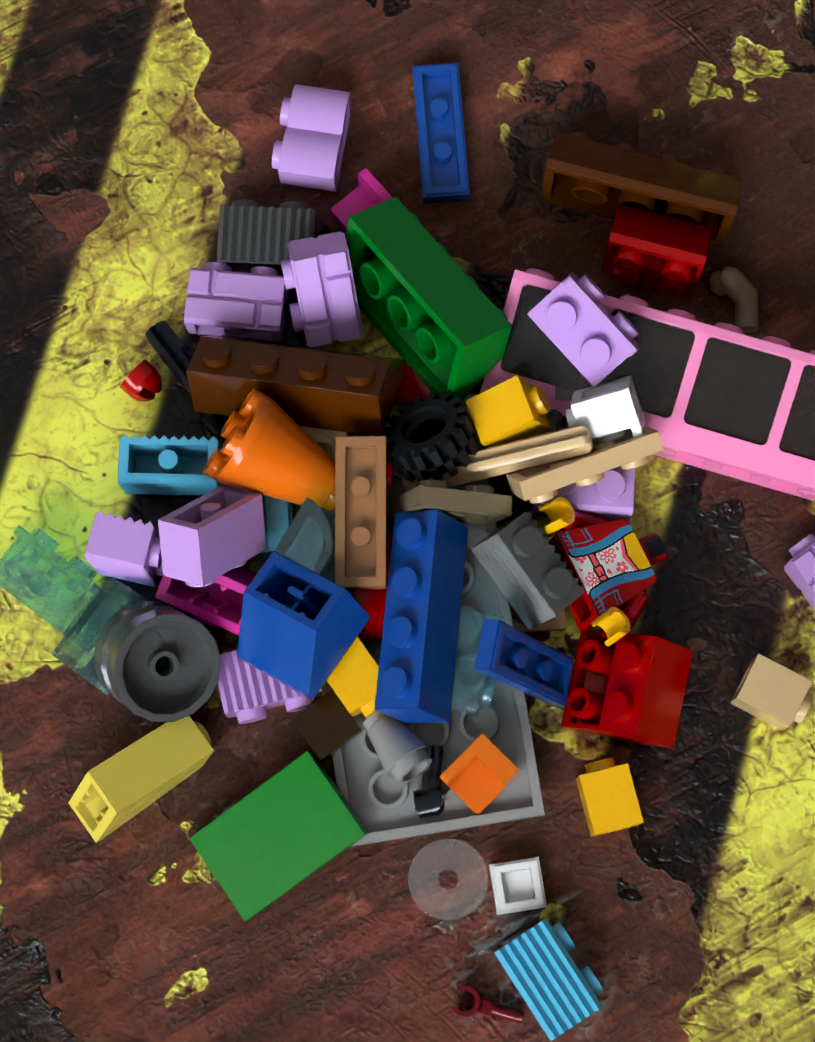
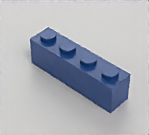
M438 509L395 513L374 710L405 723L450 722L468 527Z

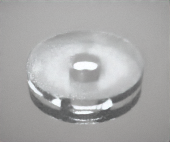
M440 839L427 844L416 854L409 869L408 885L414 902L424 913L439 920H457L471 914L482 903L488 889V870L483 858L476 849L460 840ZM445 870L454 871L458 877L456 887L449 890L442 888L438 881L441 872Z

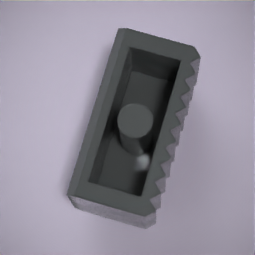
M247 199L235 200L232 202V206L221 205L217 262L231 266L234 272L250 273L252 267L264 266L274 268L279 271V275H283L281 261L290 259L287 244L292 240L308 237L317 238L316 210L308 209L307 205L294 201L283 202L279 205V208L273 206L269 208L260 207V203Z
M524 512L499 526L471 548L474 555L528 629L554 618L584 594V586L578 585L579 578L572 577L573 570L566 569L567 562L560 561L561 554L555 553L554 545H549V538L543 536V529L537 528V521L531 520V513Z

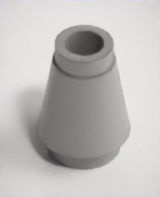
M375 711L363 722V726L367 730V734L389 778L395 777L399 784L412 781L432 763V759L427 754L429 750L428 745L400 720Z

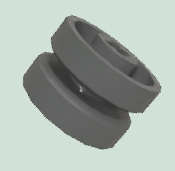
M139 601L121 608L105 622L95 642L94 666L101 685L115 700L123 704L131 712L152 722H175L194 714L209 700L219 680L221 658L215 638L202 623L160 601Z

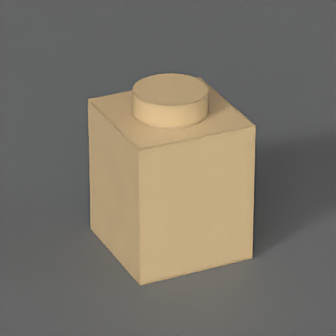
M758 653L750 661L730 704L781 730H785L792 725L793 721L801 724L814 699L807 694L813 681Z

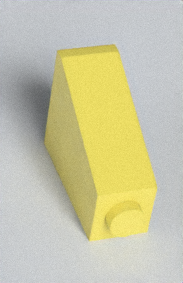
M190 716L175 722H166L87 771L68 803L97 843L203 767L214 752V749L211 747L210 736L204 726L198 721H193Z

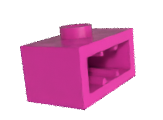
M242 566L233 568L216 578L213 584L205 587H190L185 584V581L162 576L155 598L192 614L201 623L221 627L239 635L244 591L257 573Z

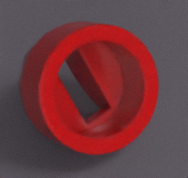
M145 359L127 376L120 388L136 401H151L155 398V393L161 391L162 377L157 369Z

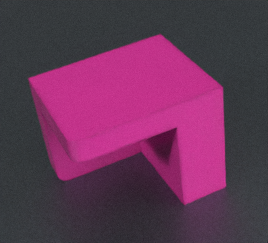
M366 168L358 173L359 186L330 209L331 217L345 232L347 231L349 216L393 198Z

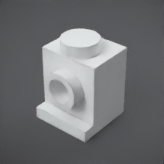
M631 375L601 383L595 387L591 386L574 391L570 404L571 408L566 409L569 427L581 424L586 425L592 439L596 438L597 443L616 440L625 434L626 429L630 428L633 437L643 435L645 418Z

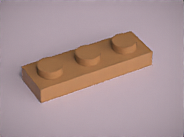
M386 436L335 437V584L345 589H387Z

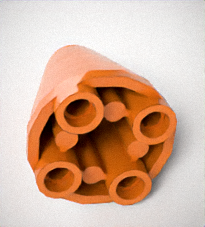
M253 388L245 398L239 412L234 410L224 424L220 436L225 438L226 441L222 449L217 447L213 451L203 469V473L224 485L261 493L264 496L315 510L322 507L331 512L335 508V460L272 398Z

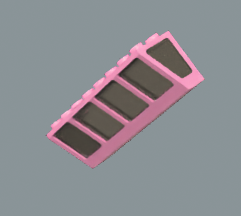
M515 269L503 309L508 321L512 324L503 358L484 377L480 393L518 375L532 385H539L549 401L550 408L556 409L563 414L562 428H569L566 409L571 408L570 404L574 391L591 387L592 385L527 315L560 282L555 281L554 277L548 272L539 269H527L526 272ZM605 295V298L600 303L614 317L620 311L638 330L639 335L634 340L639 344V349L631 357L626 358L599 384L631 375L644 414L645 426L659 431L664 450L653 455L815 501V350L807 353L790 348L791 344L788 341L777 337L765 336L761 340L743 334L741 328L728 323H716L712 326L695 321L696 317L683 310L669 309L667 312L649 308L646 301L634 296L625 295L618 299Z

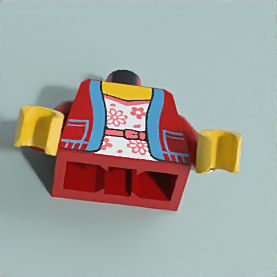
M557 497L538 508L540 512H545L551 523L544 527L547 534L562 531L549 540V545L555 546V553L561 554L560 561L567 562L566 569L573 570L572 577L579 578L578 585L584 586V594L570 604L568 608L580 633L592 626H600L607 634L608 639L604 643L609 647L629 633L647 605L648 594L646 589L657 581L656 574L651 565L666 558L665 545L661 538L654 533L638 539L630 522L622 519L611 522L606 516L575 510L565 497Z

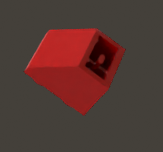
M619 204L601 272L610 274V278L618 283L635 285L637 282L656 286L658 292L668 296L681 297L684 294L693 295L707 258L712 228Z
M581 632L561 726L634 744L674 748L693 651L658 636L626 634L607 647L604 643L608 639L606 632Z

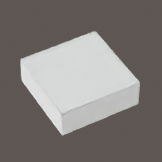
M539 857L489 865L497 915L547 907Z

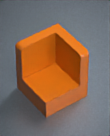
M482 733L439 778L475 814H480L520 774V771Z

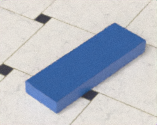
M459 63L412 66L423 203L470 200Z
M484 619L474 669L549 705L565 706L574 658L500 620Z

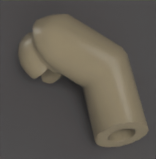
M725 266L723 270L714 271L709 278L710 289L718 296L727 294L735 303V326L741 328L743 333L758 331L759 301L757 289L738 268Z

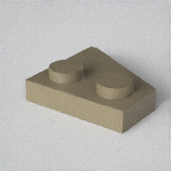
M422 480L418 482V486L387 502V524H394L395 513L438 509L462 524L492 525L512 516V496L494 494V488L486 485H470L464 487V490L448 489V482Z

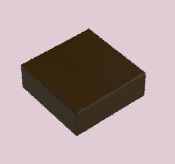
M332 690L291 720L321 761H325L363 732Z

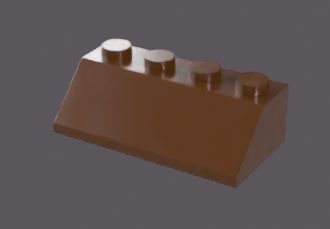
M557 132L545 166L540 201L610 219H615L619 204L711 227L709 244L723 247L736 216L742 178L734 177L731 172L720 167L709 166L702 169L687 165L683 159L673 155L655 157L640 153L639 149L629 144L616 143L611 146L595 142L591 136L581 132H569L568 134Z
M201 336L186 373L195 412L230 416L234 410L239 412L245 398L255 388L272 398L299 426L371 436H384L383 432L385 427H387L388 419L406 369V360L224 336Z

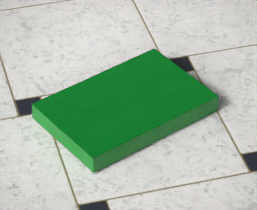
M310 750L306 751L189 839L246 922L368 834V831L313 751Z

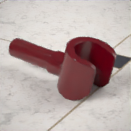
M463 985L457 988L462 991L471 992L474 995L475 1004L469 1011L452 1006L456 1014L472 1017L481 1013L521 1024L524 1011L485 999L482 993L475 987Z

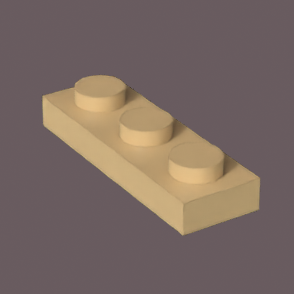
M645 426L644 433L641 436L633 437L632 431L629 429L625 431L622 437L605 443L593 442V450L589 454L508 473L506 477L512 494L524 501L529 500L533 504L541 503L555 498L559 494L557 489L575 483L576 486H587L604 479L603 472L621 466L622 469L627 470L643 466L650 462L649 455L663 451L664 448L659 431Z

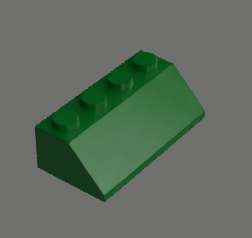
M397 197L349 216L345 238L349 250L359 308L398 354L406 360V363L431 392H437L439 398L443 392H449L453 398L458 396L463 400L503 358L512 324L508 321L505 313L500 308H496L479 289L476 281L467 275L450 257L447 249L442 244H439L422 226L419 218L410 212Z

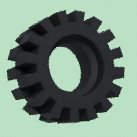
M437 392L428 393L427 400L424 401L420 395L412 398L413 406L408 407L404 403L398 408L401 415L396 416L392 414L388 419L391 427H385L383 432L387 438V451L401 475H404L412 483L415 479L418 482L429 480V477H432L433 480L443 481L442 474L449 472L451 477L459 473L456 466L461 464L467 467L471 462L468 454L476 455L479 449L476 443L480 442L475 425L465 404H463L458 396L453 398L449 392H443L440 398Z

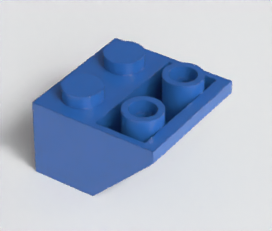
M272 552L244 591L237 656L247 664L313 700L366 625L370 616L345 588Z

